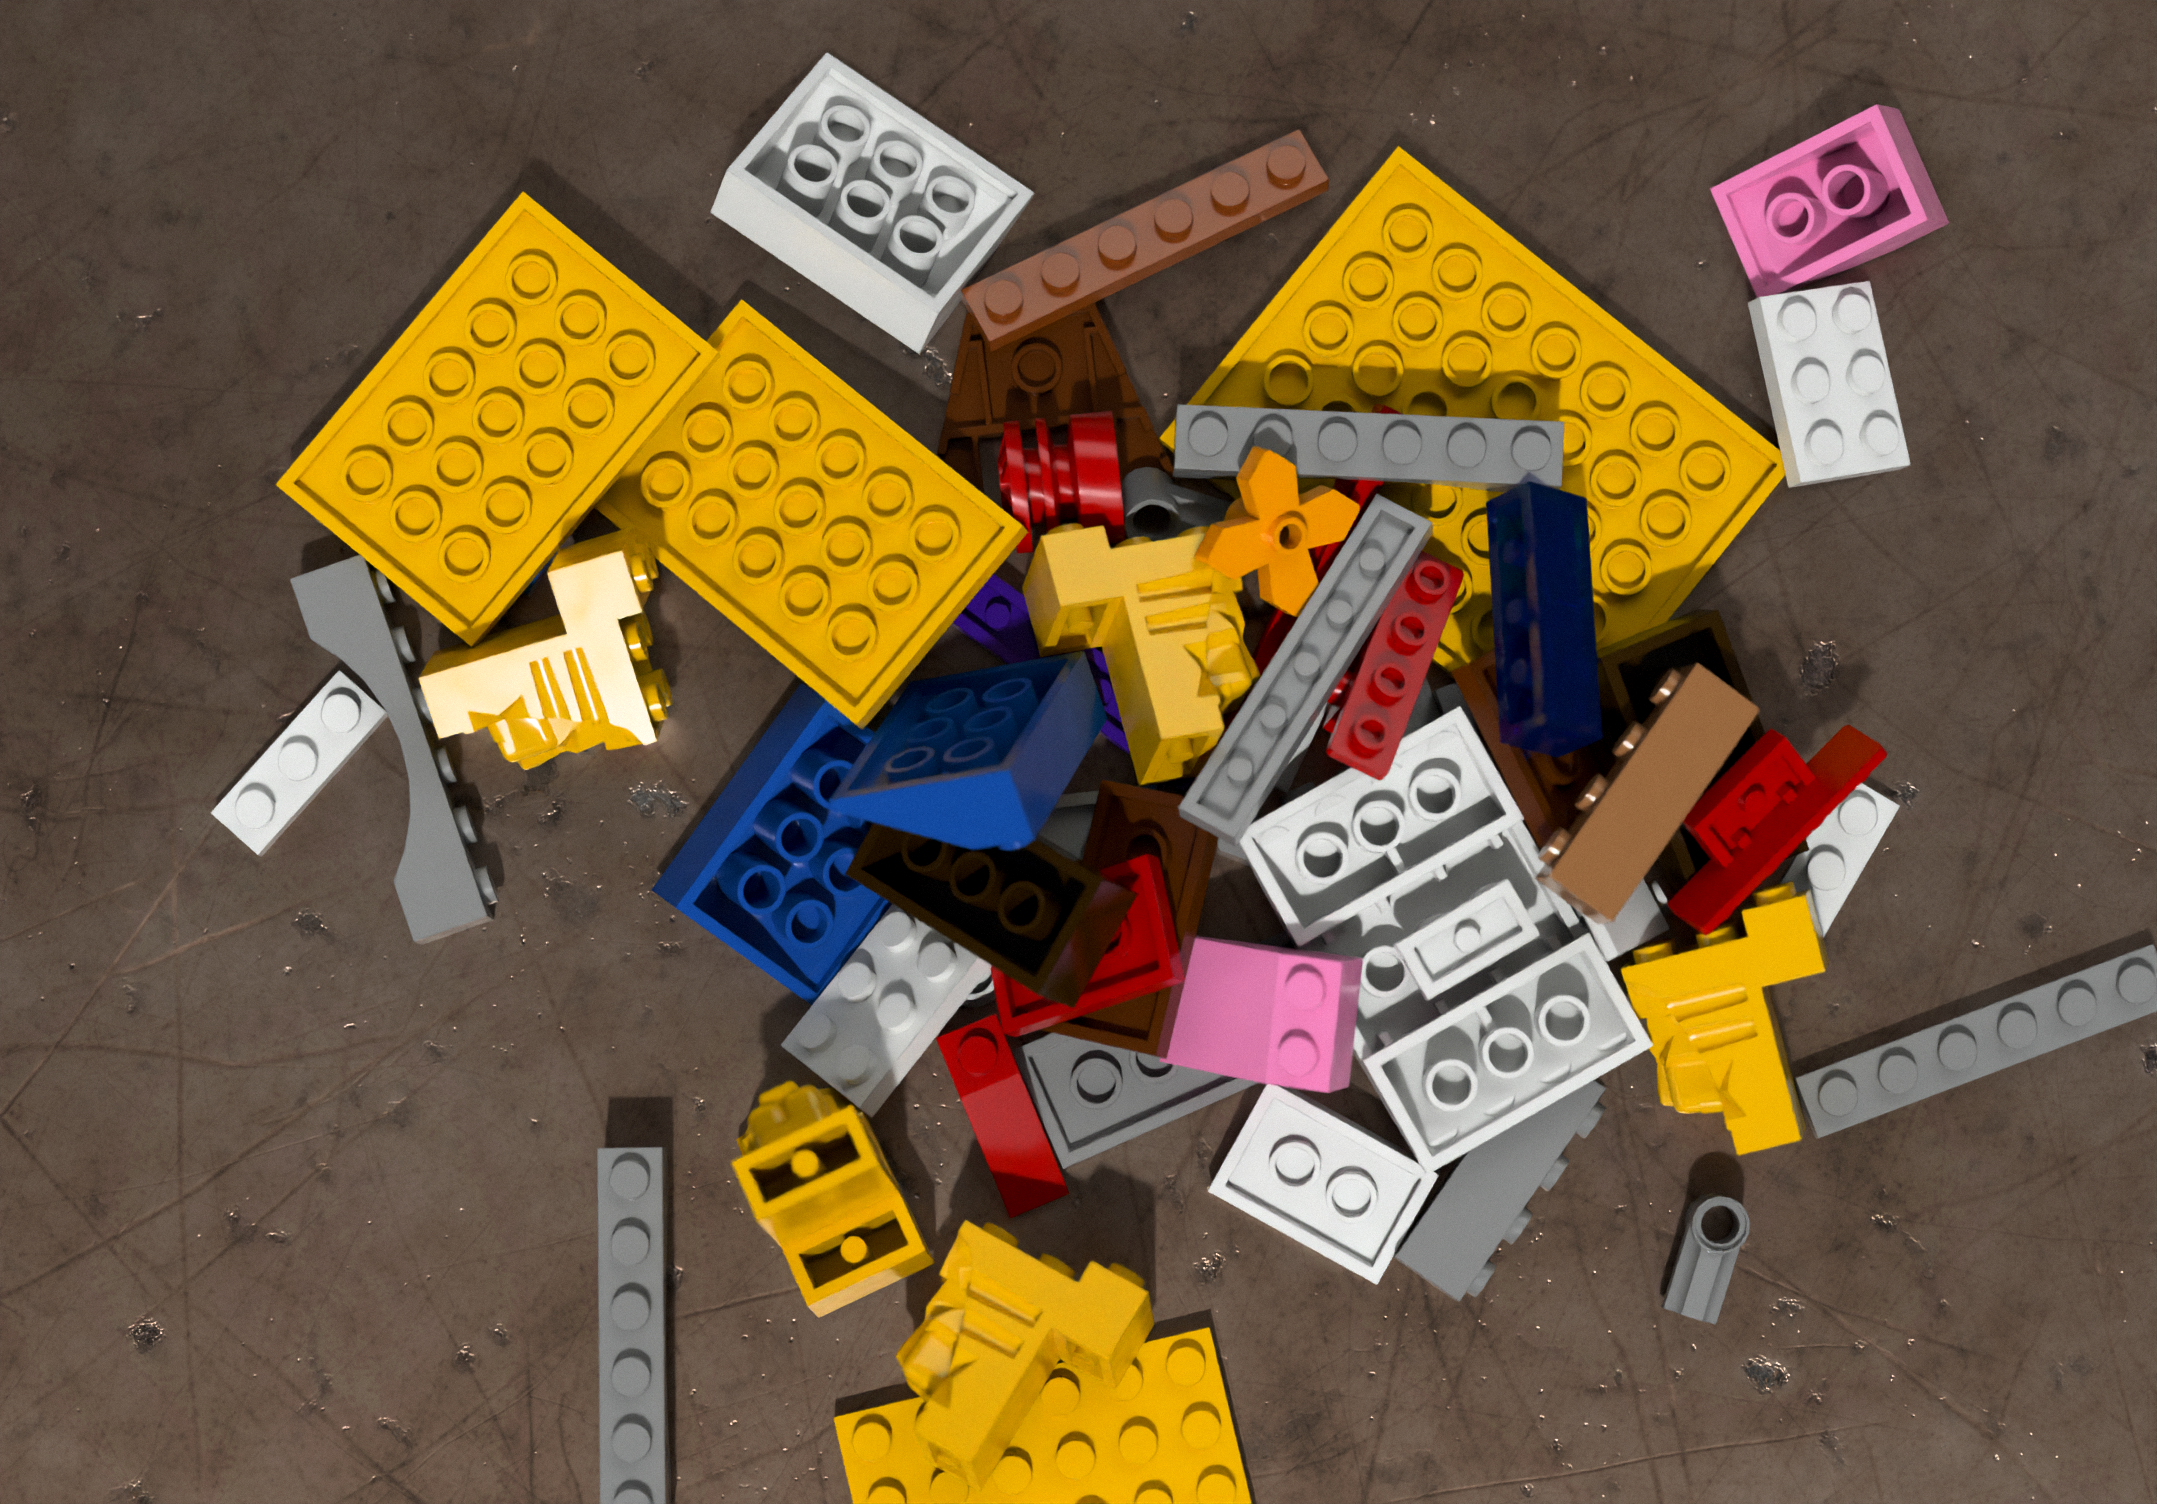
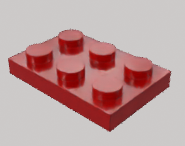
M1146 854L1099 870L1138 895L1074 1008L1039 996L993 966L990 968L1003 1034L1018 1037L1185 982L1162 868L1158 857Z

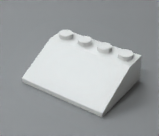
M826 53L726 170L711 213L920 354L961 301V290L973 284L1031 201L1034 192L829 53Z

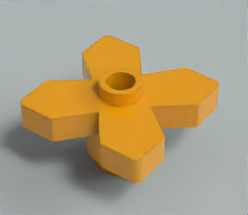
M1254 446L1236 477L1242 497L1236 499L1229 506L1224 521L1210 525L1195 553V558L1220 575L1233 580L1257 569L1260 598L1282 612L1298 618L1319 586L1308 549L1344 541L1360 511V506L1335 489L1323 485L1298 495L1296 465L1271 450Z

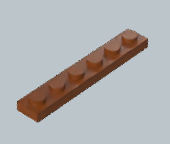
M1300 129L962 289V301L990 352L1328 191L1329 179Z

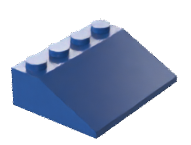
M1080 651L910 682L830 798L833 811L970 849L999 846L1002 850H1014L1031 843L1036 838L1107 720L1085 652Z
M801 683L652 888V891L806 1002L813 1005L891 907L892 903L845 874L874 822L834 812L830 803V798L875 733L868 727L861 730L815 690Z

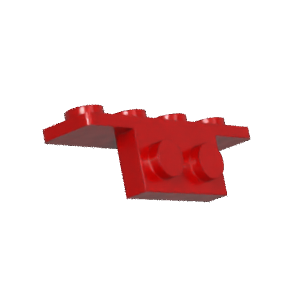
M1421 551L1327 701L1331 708L1322 729L1332 733L1326 748L1328 756L1379 781L1383 780L1389 773L1462 583L1464 573L1460 569Z
M1845 725L1805 763L1787 738L1770 728L1694 804L1682 821L1710 857V860L1668 902V907L1676 916L1703 935L1711 934L1723 921L1731 916L1733 911L1766 877L1778 868L1780 863L1812 831L1824 822L1825 818L1858 785L1869 777L1870 773L1887 757L1885 749L1880 743L1851 725Z

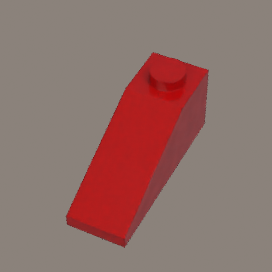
M996 1014L937 1037L936 1040L1010 1218L1070 1194Z

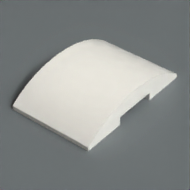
M1461 706L1402 738L1390 771L1383 780H1376L1351 767L1250 824L1239 841V845L1294 949L1363 958L1353 1053L1427 1175L1653 1046L1590 933L1585 932L1570 904H1567L1564 899L1535 879L1545 864L1538 859L1540 851L1522 821L1524 820L1523 815ZM1509 879L1541 935L1426 1001L1393 944L1499 882Z

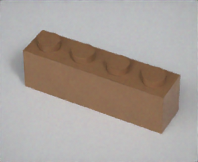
M1699 663L1683 667L1679 673L1671 668L1661 678L1649 697V700L1656 706L1642 725L1634 721L1624 731L1612 750V753L1618 756L1619 759L1605 778L1597 774L1591 779L1575 803V806L1581 809L1582 812L1568 831L1562 827L1558 828L1546 842L1538 856V859L1545 864L1535 879L1596 924L1614 921L1760 711V708Z

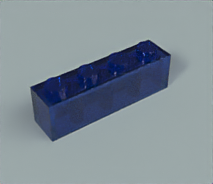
M1528 481L1486 502L1500 743L1559 758L1602 739L1587 498Z

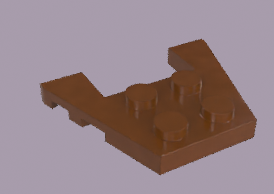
M1095 303L990 352L969 313H966L945 420L937 450V457L984 494L978 441L979 439L1003 436V422L1019 420L1020 433L1026 434L1036 432V418H1045L1049 430L1052 431L1067 429L1070 415L1112 410L1120 482L1133 470L1144 467L1157 468L1167 473L1170 479L1175 482L1173 466L1159 442L1152 422L1138 398L1127 375V370Z

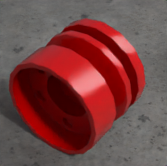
M1112 410L1070 415L1067 425V442L1061 445L1053 444L1045 418L1035 419L1037 447L1023 449L1019 420L1003 422L1004 433L999 457L997 458L1002 509L1028 531L1016 546L1017 554L1033 552L1030 526L1033 523L1045 522L1046 533H1048L1050 530L1061 526L1062 520L1074 519L1076 524L1083 526V529L1104 525L1109 544L1120 543L1125 540L1123 502Z

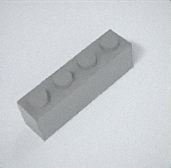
M1592 1080L1461 1155L1403 1238L1393 1258L1455 1301H1460L1466 1292L1475 1298L1484 1288L1497 1267L1488 1259L1501 1240L1504 1239L1512 1245L1530 1221L1533 1212L1525 1208L1534 1192L1539 1186L1548 1192L1567 1167L1570 1160L1561 1153L1574 1134L1577 1133L1585 1139L1601 1118L1606 1107L1599 1103L1598 1099L1606 1088Z

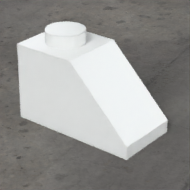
M1642 879L1614 921L1610 923L1596 924L1572 906L1586 933H1590L1606 962L1670 929L1664 917L1671 914L1672 911L1668 907V901L1655 879L1647 883Z

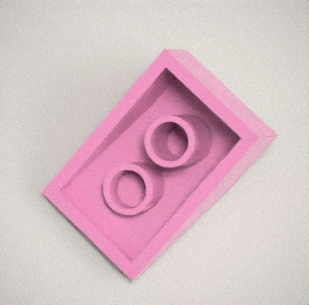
M1879 104L1710 188L1757 298L1793 292L1892 252L1949 224L1900 110Z
M1195 936L1167 1059L1160 1058L1159 1062L1264 1084L1327 1093L1349 1087L1363 958Z

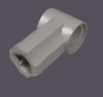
M1144 467L1135 469L1121 481L1125 533L1129 539L1149 537L1153 542L1176 538L1178 534L1190 528L1199 526L1210 527L1212 523L1224 521L1227 509L1232 504L1222 499L1173 485V481L1167 473L1157 468ZM1147 505H1160L1151 511H1139V509Z
M1708 1193L1695 1199L1686 1212L1685 1232L1661 1307L1716 1325L1739 1249L1749 1235L1750 1220L1747 1211L1739 1202L1724 1194ZM1715 1206H1726L1733 1217V1228L1721 1240H1708L1701 1228L1705 1212Z

